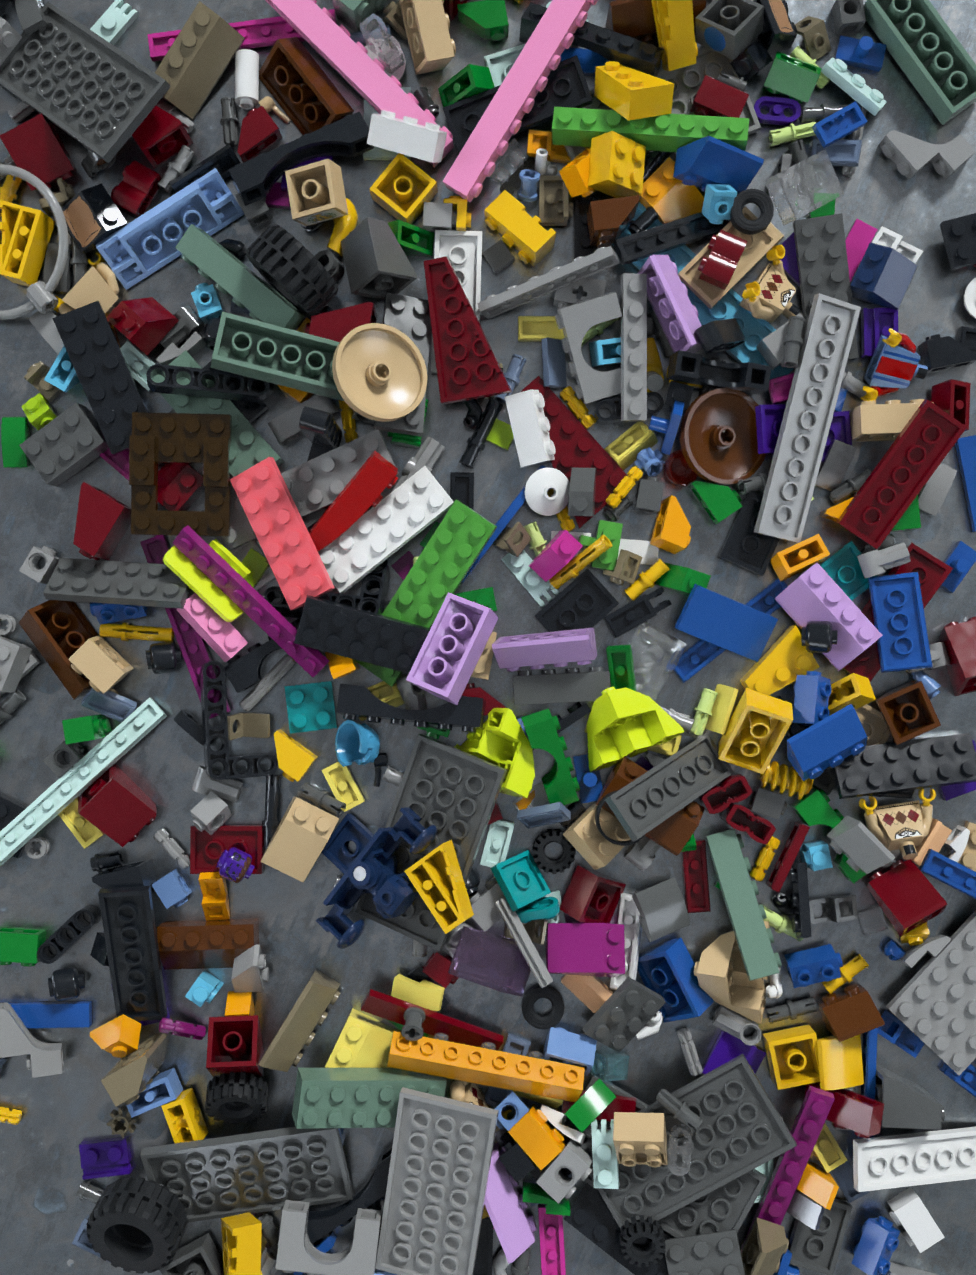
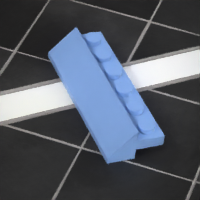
M214 168L95 246L127 290L182 255L175 247L191 224L203 229L212 236L243 216L244 212L217 169Z

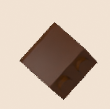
M639 195L590 202L587 223L591 246H597L598 248L609 247L619 238L635 217L640 200Z
M910 681L888 691L876 700L895 745L941 726L922 681Z
M849 985L844 988V991L837 994H826L822 997V1000L816 1002L826 1028L839 1042L885 1025L868 991L861 985Z

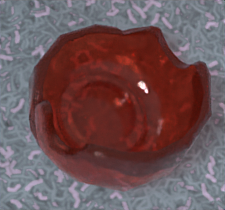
M682 449L674 451L667 457L664 470L670 482L678 486H687L697 479L698 475L689 467Z

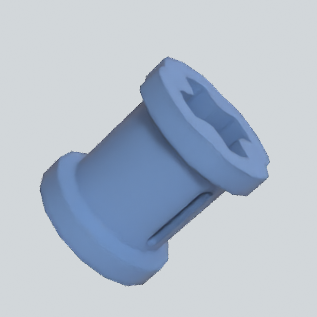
M531 169L521 170L519 173L521 185L517 191V197L522 201H535L538 199L536 188L537 182L540 179V173Z

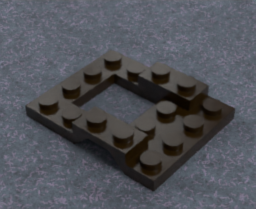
M132 412V435H129L132 535L178 536L180 531L188 525L199 536L230 537L231 484L229 477V451L232 432V416L230 414ZM158 463L203 464L205 511L158 510Z

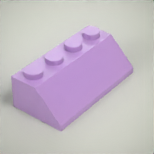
M669 255L650 256L637 274H647V297L673 352L675 353L680 350L695 353L702 350L703 348L695 333V330L702 326L698 319V311L689 300L687 287L680 281L676 264L671 262Z
M815 563L775 598L801 629L806 627L809 621H829L832 624L833 630H838L837 645L832 644L831 651L823 653L838 671L883 636L818 563Z
M448 592L406 680L436 697L457 705L498 620L497 615L486 606Z
M594 628L504 636L498 638L492 644L499 668H507L508 672L519 671L524 666H530V669L544 668L545 664H554V667L568 666V662L576 661L578 665L591 664L592 660H595L597 657Z
M497 1142L493 1144L484 1205L507 1261L512 1263L535 1242L537 1226L533 1216H528L527 1202H522V1194H519L517 1189L519 1182L516 1183L499 1159L504 1150H501Z

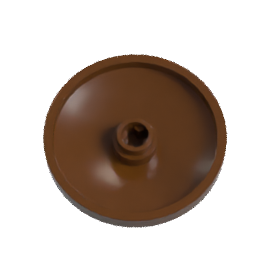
M729 388L708 391L697 397L684 414L680 428V444L684 458L689 467L707 482L729 485L738 483L742 479H748L760 468L766 457V454H758L755 406H758V404L744 392Z

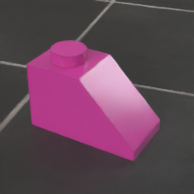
M561 530L530 563L529 567L547 582L569 563L583 545L567 530Z

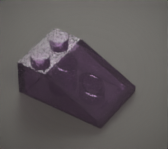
M463 926L448 973L499 992L522 997L531 969L513 938H506L502 935Z

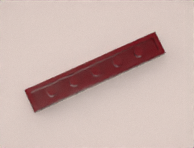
M372 989L368 992L361 1006V1011L401 1025H405V1010L410 1007H418L426 1015L425 1021L422 1023L424 1033L450 1042L496 1051L503 1044V1035Z

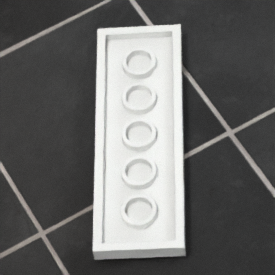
M435 230L434 259L446 256L450 260L480 323L478 303L481 300L482 231ZM432 335L431 373L437 374Z
M426 466L422 467L382 499L375 508L372 507L332 543L318 551L332 583L341 594L348 591L447 512L454 503Z
M976 1126L853 1139L854 1189L858 1192L976 1179Z

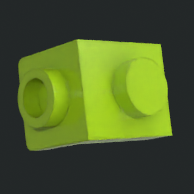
M38 393L21 406L29 422L38 431L58 416L41 393Z

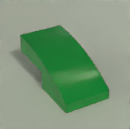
M2 417L1 445L4 468L30 466L29 458L19 446L30 437L27 417Z
M599 1078L571 1106L565 1115L583 1132L616 1096Z
M523 1182L522 1202L545 1204L546 1214L570 1216L569 1200L563 1198L558 1204L538 1184Z

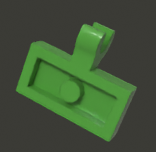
M599 520L596 538L584 535L579 536L578 542L586 548L602 535L608 537L612 543L611 548L591 562V568L614 571L623 524Z

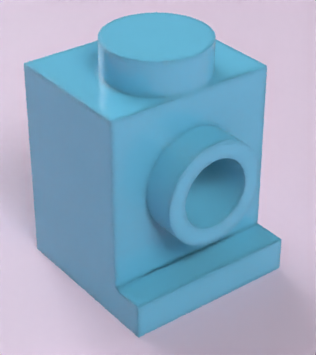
M706 184L702 214L712 224H723V220H730L731 208L738 192L730 185Z
M201 283L195 287L196 291L191 292L199 317L205 324L211 318H218L222 311L225 312L217 289L213 284ZM210 297L208 302H202V300Z
M816 840L802 844L799 850L801 863H807V867L813 871L833 867L828 843Z
M204 970L185 997L201 1008L205 1002L209 1004L212 1002L224 983Z

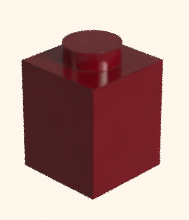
M435 950L423 966L422 971L444 988H447L449 983L454 984L461 975L459 971L460 963L443 950L440 952Z

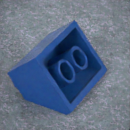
M708 135L677 149L673 177L681 180L685 185H694L701 188L702 192H705L706 184L730 185L738 192V195L747 189L763 165L764 159Z
M850 704L787 739V759L803 781L809 778L815 779L826 768L830 766L834 768L840 765L844 758L849 755L855 756L864 751L867 744V735L853 705Z
M682 938L664 941L639 954L637 971L644 985L663 996L666 1002L658 1010L662 1013L664 1023L699 1017L714 1002L699 987L698 978L694 976L695 964Z

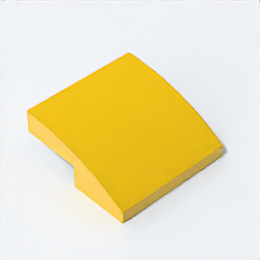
M860 1035L839 1042L834 1036L817 1039L820 1089L825 1091L838 1090L864 1084Z

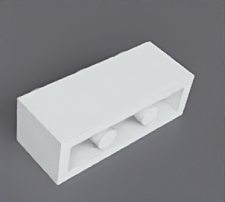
M381 110V114L372 113L367 144L432 163L442 161L447 132L439 130L440 125L426 122L425 126L417 124L418 119L404 116L403 120L395 118L396 113Z
M530 389L506 396L505 401L520 466L529 467L555 460L554 454L556 450L548 432L550 431V423L544 414L543 407L545 406L543 395L539 393V390Z

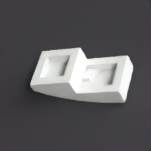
M883 226L872 241V243L895 249L915 264L918 263L923 254L922 250L902 241L903 236Z
M957 825L944 843L948 849L942 855L958 862L966 848L970 831L963 826Z
M541 1106L540 1110L553 1126L566 1137L581 1145L583 1144L586 1135L565 1126L567 1118L565 1114L547 1106Z

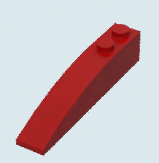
M374 451L310 529L309 534L317 551L332 543L348 530L370 506L375 508L383 498L381 495L386 487L390 489L398 480L396 476L398 468L378 452Z

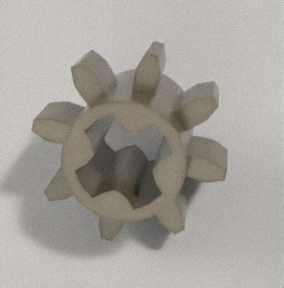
M124 1104L121 1105L118 1111L113 1109L109 1114L113 1119L108 1121L107 1126H111L112 1135L121 1134V1137L124 1138L128 1131L133 1133L137 1128L134 1123L139 1120V1116L131 1118L128 1108H125Z

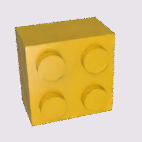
M614 131L592 138L588 187L614 198L641 195L646 146Z
M400 153L397 154L369 189L372 200L397 220L412 224L424 210V202H430L438 193L437 182Z
M809 1024L762 1034L771 1080L778 1090L820 1082L817 1035Z

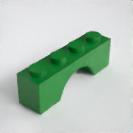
M548 708L521 717L531 748L545 750L554 757L551 770L542 778L549 803L561 802L563 805L579 801L576 792L580 791L577 778H572L570 771H573L574 768L570 756L565 758L563 752L568 749L564 737H559L557 730L561 729L557 715L552 716Z
M811 788L810 792L807 795L804 794L801 800L796 799L789 804L802 822L808 826L823 824L833 829L844 819L838 809L835 808L833 810L828 804L830 798L822 789L818 791L815 788ZM843 852L840 855L837 853L833 862L848 881L854 884L866 875L860 870L858 872L854 871L846 863L848 858Z

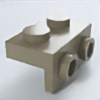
M540 175L539 218L541 222L539 224L541 226H567L568 217H573V203L568 202L570 193L561 176Z

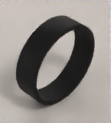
M613 791L604 796L596 808V826L601 835L613 844L621 846L634 844L645 835L634 842L632 840L616 841L606 836L601 829L599 821L600 811L606 802L605 799L617 792Z

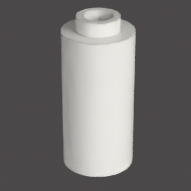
M241 49L235 52V103L243 109H252L259 103V54L248 49Z

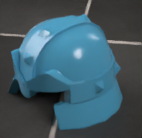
M352 720L344 721L339 726L335 738V752L338 762L343 767L352 765V762L365 766L367 763H373L380 749V739L377 732L366 725V723L360 724Z

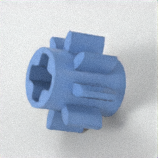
M648 447L637 454L634 464L643 472V476L647 474L650 477H654L662 471L665 461L662 459L663 454L658 449L653 451Z

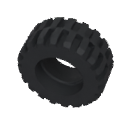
M278 224L270 225L247 249L246 256L259 273L281 296L308 318L318 315L337 295L338 285L330 273L301 242Z
M126 1177L123 1180L119 1179L112 1182L103 1190L86 1224L89 1243H92L93 1250L99 1252L100 1257L104 1261L108 1260L112 1266L116 1268L121 1267L123 1271L127 1272L136 1271L138 1274H143L147 1271L152 1273L167 1266L176 1254L188 1222L183 1203H179V1198L175 1193L171 1194L169 1192L170 1189L165 1186L161 1187L156 1181H146L145 1178L141 1177L136 1179Z

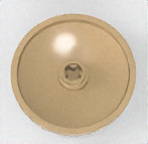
M364 324L351 330L340 341L335 350L332 363L335 385L344 401L358 414L375 421H395L408 415L422 401L427 388L425 361L414 342L400 330L385 324Z

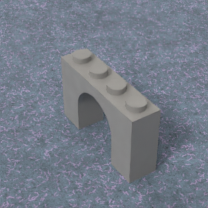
M616 292L557 309L558 315H555L558 329L563 330L565 337L561 341L564 352H569L571 362H568V368L571 376L576 378L577 385L574 386L577 399H581L583 403L587 404L620 394L621 365L607 370H595L586 363L581 350L582 340L591 327L622 317Z
M285 1201L282 1210L275 1269L282 1270L285 1273L304 1272L308 1275H374L382 1215L381 1210L358 1208L353 1241L343 1251L330 1254L316 1249L308 1238L307 1224L310 1202Z

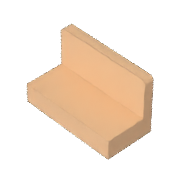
M932 818L928 836L923 839L920 846L915 847L918 856L911 859L913 863L920 867L928 849L939 853L952 830L944 826L939 820Z
M565 974L561 978V983L593 1013H596L614 993L597 976Z

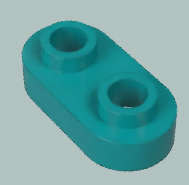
M544 897L515 912L521 923H528L537 919H553L560 912L557 898Z

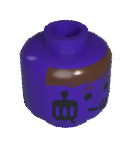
M235 847L230 848L228 851L224 850L216 865L222 877L235 883H240L243 878L249 879L255 866L251 865L252 856Z

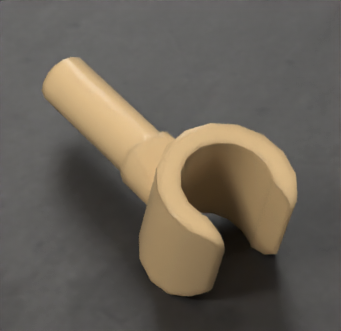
M266 96L259 101L260 106H263L267 113L273 111L287 124L291 121L288 116L279 110L271 97Z

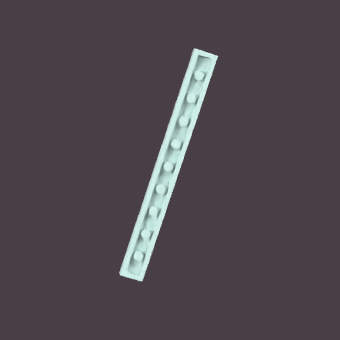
M149 697L0 831V867L167 717L152 698Z

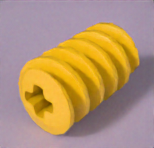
M772 761L768 765L764 775L760 774L761 788L764 789L770 783V791H774L779 786L780 794H783L788 789V796L792 797L797 792L798 800H801L804 794L807 795L810 792L814 779L810 778L803 781L793 766L788 769L786 764L779 766L777 761Z

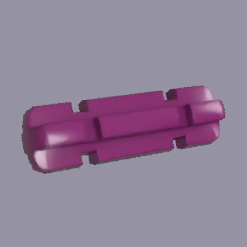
M162 1018L159 1023V1032L169 1034L171 1032V1035L186 1038L192 1036V1039L202 1040L206 1034V1027L196 1024L194 1026L193 1023L178 1020L172 1022L173 1020L168 1018Z

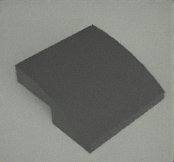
M675 877L632 895L642 917L639 922L649 943L690 925L685 901Z

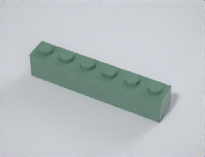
M191 224L175 248L182 253L181 258L185 262L199 267L198 273L208 280L212 278L216 282L215 287L224 294H231L233 296L232 301L242 309L246 307L250 310L249 315L254 320L295 330L305 317L301 311L203 229Z
M730 829L706 836L705 840L749 981L780 973L779 968L782 967L778 952L773 953L771 943H774L771 929H766L763 919L767 918L763 904L758 905L755 896L759 894L755 880L751 881L748 872L752 870L748 857L743 858L741 848H744L741 834H736L735 829Z

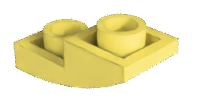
M398 974L394 977L391 996L432 1011L441 1010L445 988L425 979L419 983Z

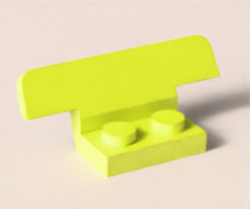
M217 539L210 542L209 546L244 579L251 573ZM175 545L164 555V564L224 621L233 622L244 613Z

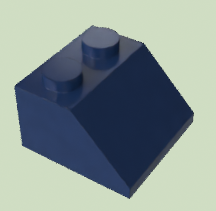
M870 242L850 285L852 296L856 299L899 310L918 266L895 249Z

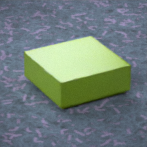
M496 418L486 441L508 451L514 439L511 425Z

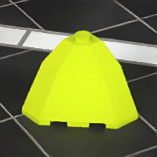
M615 687L607 688L601 692L602 696L594 701L587 722L589 770L593 772L614 766L624 756L627 757L629 755L632 758L648 751V747L670 742L684 733V730L649 696L626 687L615 689Z
M493 708L488 713V719L483 723V730L476 729V733H468L466 735L468 739L461 746L456 744L454 748L507 769L500 793L528 798L535 777L533 748H531L529 740L513 711L509 708Z

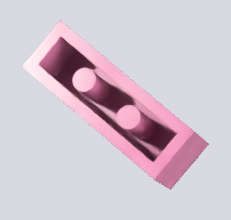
M196 593L186 600L183 609L177 608L180 615L225 663L248 644L246 639L230 622L224 621Z

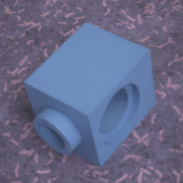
M178 868L152 884L166 909L172 905L178 908L188 901L186 896L192 893Z
M513 1091L494 1108L499 1110L497 1127L500 1130L505 1127L509 1131L529 1111L527 1106ZM511 1105L515 1108V1116L512 1119L503 1118L501 1111L504 1106Z

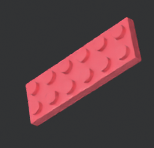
M268 457L230 479L290 610L303 606L307 595L318 598L333 590L335 587L274 458Z

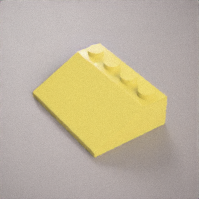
M352 1008L324 1068H391L387 1067L393 1032L401 1031Z

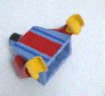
M889 328L888 331L891 333L889 337L880 336L864 379L871 387L863 386L866 394L860 398L861 400L876 401L879 396L898 391L900 388H908L912 377L921 380L925 378L928 367L918 364L920 356L916 352V345L907 334L899 333Z

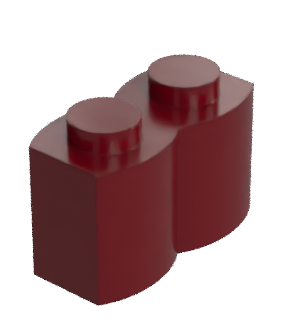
M134 160L125 167L122 174L123 180L112 189L111 198L119 210L134 218H138L147 212L151 201L160 189L157 184L162 178L157 172Z
M720 230L718 236L713 234L707 249L711 250L708 258L703 256L697 269L701 271L698 279L725 290L747 241L724 230Z
M731 774L698 798L702 806L705 807L706 812L716 814L725 810L731 803L745 800L753 791L745 776Z
M737 802L731 803L721 814V818L731 827L743 831L747 836L762 844H768L776 830L771 822L757 814H753L748 808Z

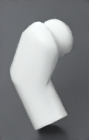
M543 148L537 149L535 170L540 175L556 176L558 168L556 165H552L550 161H547L548 151Z
M781 967L779 968L780 973L769 976L770 985L765 988L766 996L769 999H778L783 993Z
M657 1011L636 1034L638 1041L659 1032L663 1020L660 1011Z
M503 1249L497 1253L492 1261L495 1275H507L506 1267L510 1263H508Z

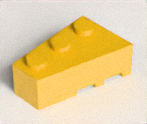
M0 200V208L2 209V222H0V230L2 231L0 275L15 284L29 287L38 281L56 221L41 210Z

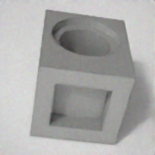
M424 202L423 229L435 234V230H452V227H456L457 212H453L452 203Z
M33 546L19 571L39 583L48 584L60 558L55 556L56 551L47 546H43V548ZM44 557L46 564L43 569H40L38 562Z
M212 791L190 811L194 819L192 821L193 825L199 831L205 830L210 835L232 816L229 806Z

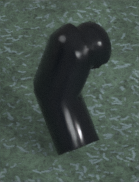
M225 239L219 242L226 250L234 253L237 259L246 255L245 245L241 241Z

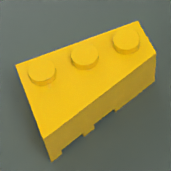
M651 0L658 44L660 48L664 49L661 60L663 70L672 71L696 64L698 47L695 42L692 0Z
M609 61L605 65L596 66L594 97L628 121L671 114L674 83L620 65L619 62Z
M504 190L484 210L485 223L491 230H497L502 235L501 238L508 247L511 248L513 246L519 252L518 256L524 263H530L535 267L554 248L556 231L552 228L548 231L539 224L541 222L539 217L535 215L532 218L525 211L526 207Z
M792 625L785 630L763 657L743 676L740 683L744 690L748 688L771 695L796 681L797 675H806L807 671H814L820 666L812 652H808L806 646H802V635L797 626Z
M452 840L442 843L404 871L445 934L474 915Z
M250 1212L221 1218L224 1275H262V1222Z

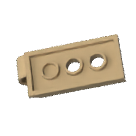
M746 206L742 209L746 219H758ZM731 221L722 229L747 241L725 290L698 279L701 271L697 270L703 256L708 258L711 251L707 249L708 244L678 273L680 280L705 305L712 309L766 256L769 250H772L773 246L777 245L784 238V235L771 222L765 230L753 235L739 232L732 225Z

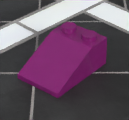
M547 923L546 968L550 974L613 978L624 975V925L610 923Z

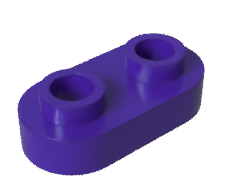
M763 96L753 106L759 123L789 126L792 123L794 124L801 114L800 104L791 98ZM761 109L766 110V111H767V114H766V115L762 114V113L760 112V110H761ZM784 112H789L791 116H785Z

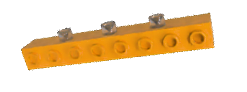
M393 1032L387 1067L570 1102H576L583 1091L585 1067L544 1060L543 1054L538 1051H531L528 1056L496 1051V1045L491 1042H484L481 1047L449 1042L448 1035L443 1033H436L434 1039L422 1037L417 1041H409L402 1036L401 1032Z

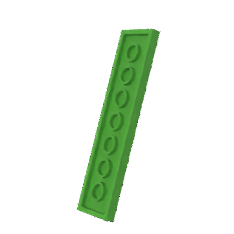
M455 500L382 615L431 628L448 592L451 594L455 593L497 526L461 501ZM355 660L391 687L395 685L402 674L401 671Z

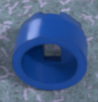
M893 939L884 948V954L889 956L890 960L897 961L906 954L902 947Z

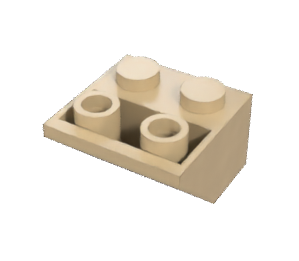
M614 1112L613 1142L618 1164L628 1167L636 1166V1164L648 1165L650 1167L668 1165L664 1113Z

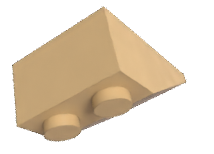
M293 797L260 862L304 882L328 842L339 818L298 797Z

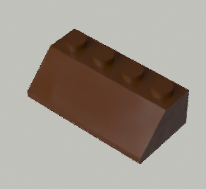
M616 0L609 3L605 25L607 29L649 44L658 42L651 0ZM692 0L695 35V18L706 8V0Z
M297 37L277 39L259 70V79L303 135L309 134L327 124L339 121L347 115H352L354 112L352 107Z
M48 600L27 610L19 621L20 626L72 698L75 700L86 694L91 687L89 685L90 680L84 674L80 675L75 672L71 667L72 663L68 659L89 638L98 636V634L74 601Z
M624 756L611 770L596 805L599 804L604 796L622 789L646 773L647 770ZM692 801L646 833L645 836L678 856L698 827L705 807ZM605 802L602 809L615 816L607 802Z
M259 918L164 921L157 927L159 953L164 970L233 968L234 958L252 946L259 945Z

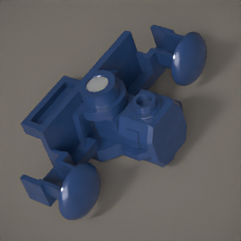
M409 807L399 810L403 815L394 827L379 828L375 834L368 830L355 816L347 814L332 833L321 852L344 875L323 902L326 906H334L325 917L317 918L316 922L326 932H331L339 940L337 947L340 949L354 944L364 931L365 922L363 919L353 923L347 917L364 893H372L376 911L384 919L402 915L419 895L406 873L396 874L397 856L394 853L404 840L411 845L409 851L411 854L415 855L423 852L434 841L437 828L435 825H431L427 829L419 823L421 818ZM350 841L356 844L354 854H350L347 848Z

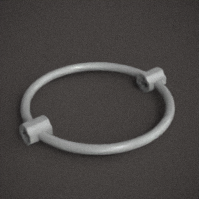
M0 164V174L12 175L23 179L43 195L55 217L59 237L58 256L48 282L45 284L42 281L31 284L27 288L26 293L30 301L17 308L0 311V320L22 317L35 309L45 314L57 306L58 299L53 292L62 278L68 258L69 236L65 216L55 195L37 176L20 167Z

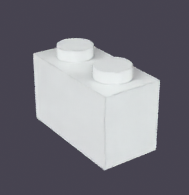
M911 1187L887 1201L892 1209L889 1215L897 1227L902 1225L905 1231L902 1235L910 1247L915 1245L918 1251L922 1253L945 1238L921 1199Z

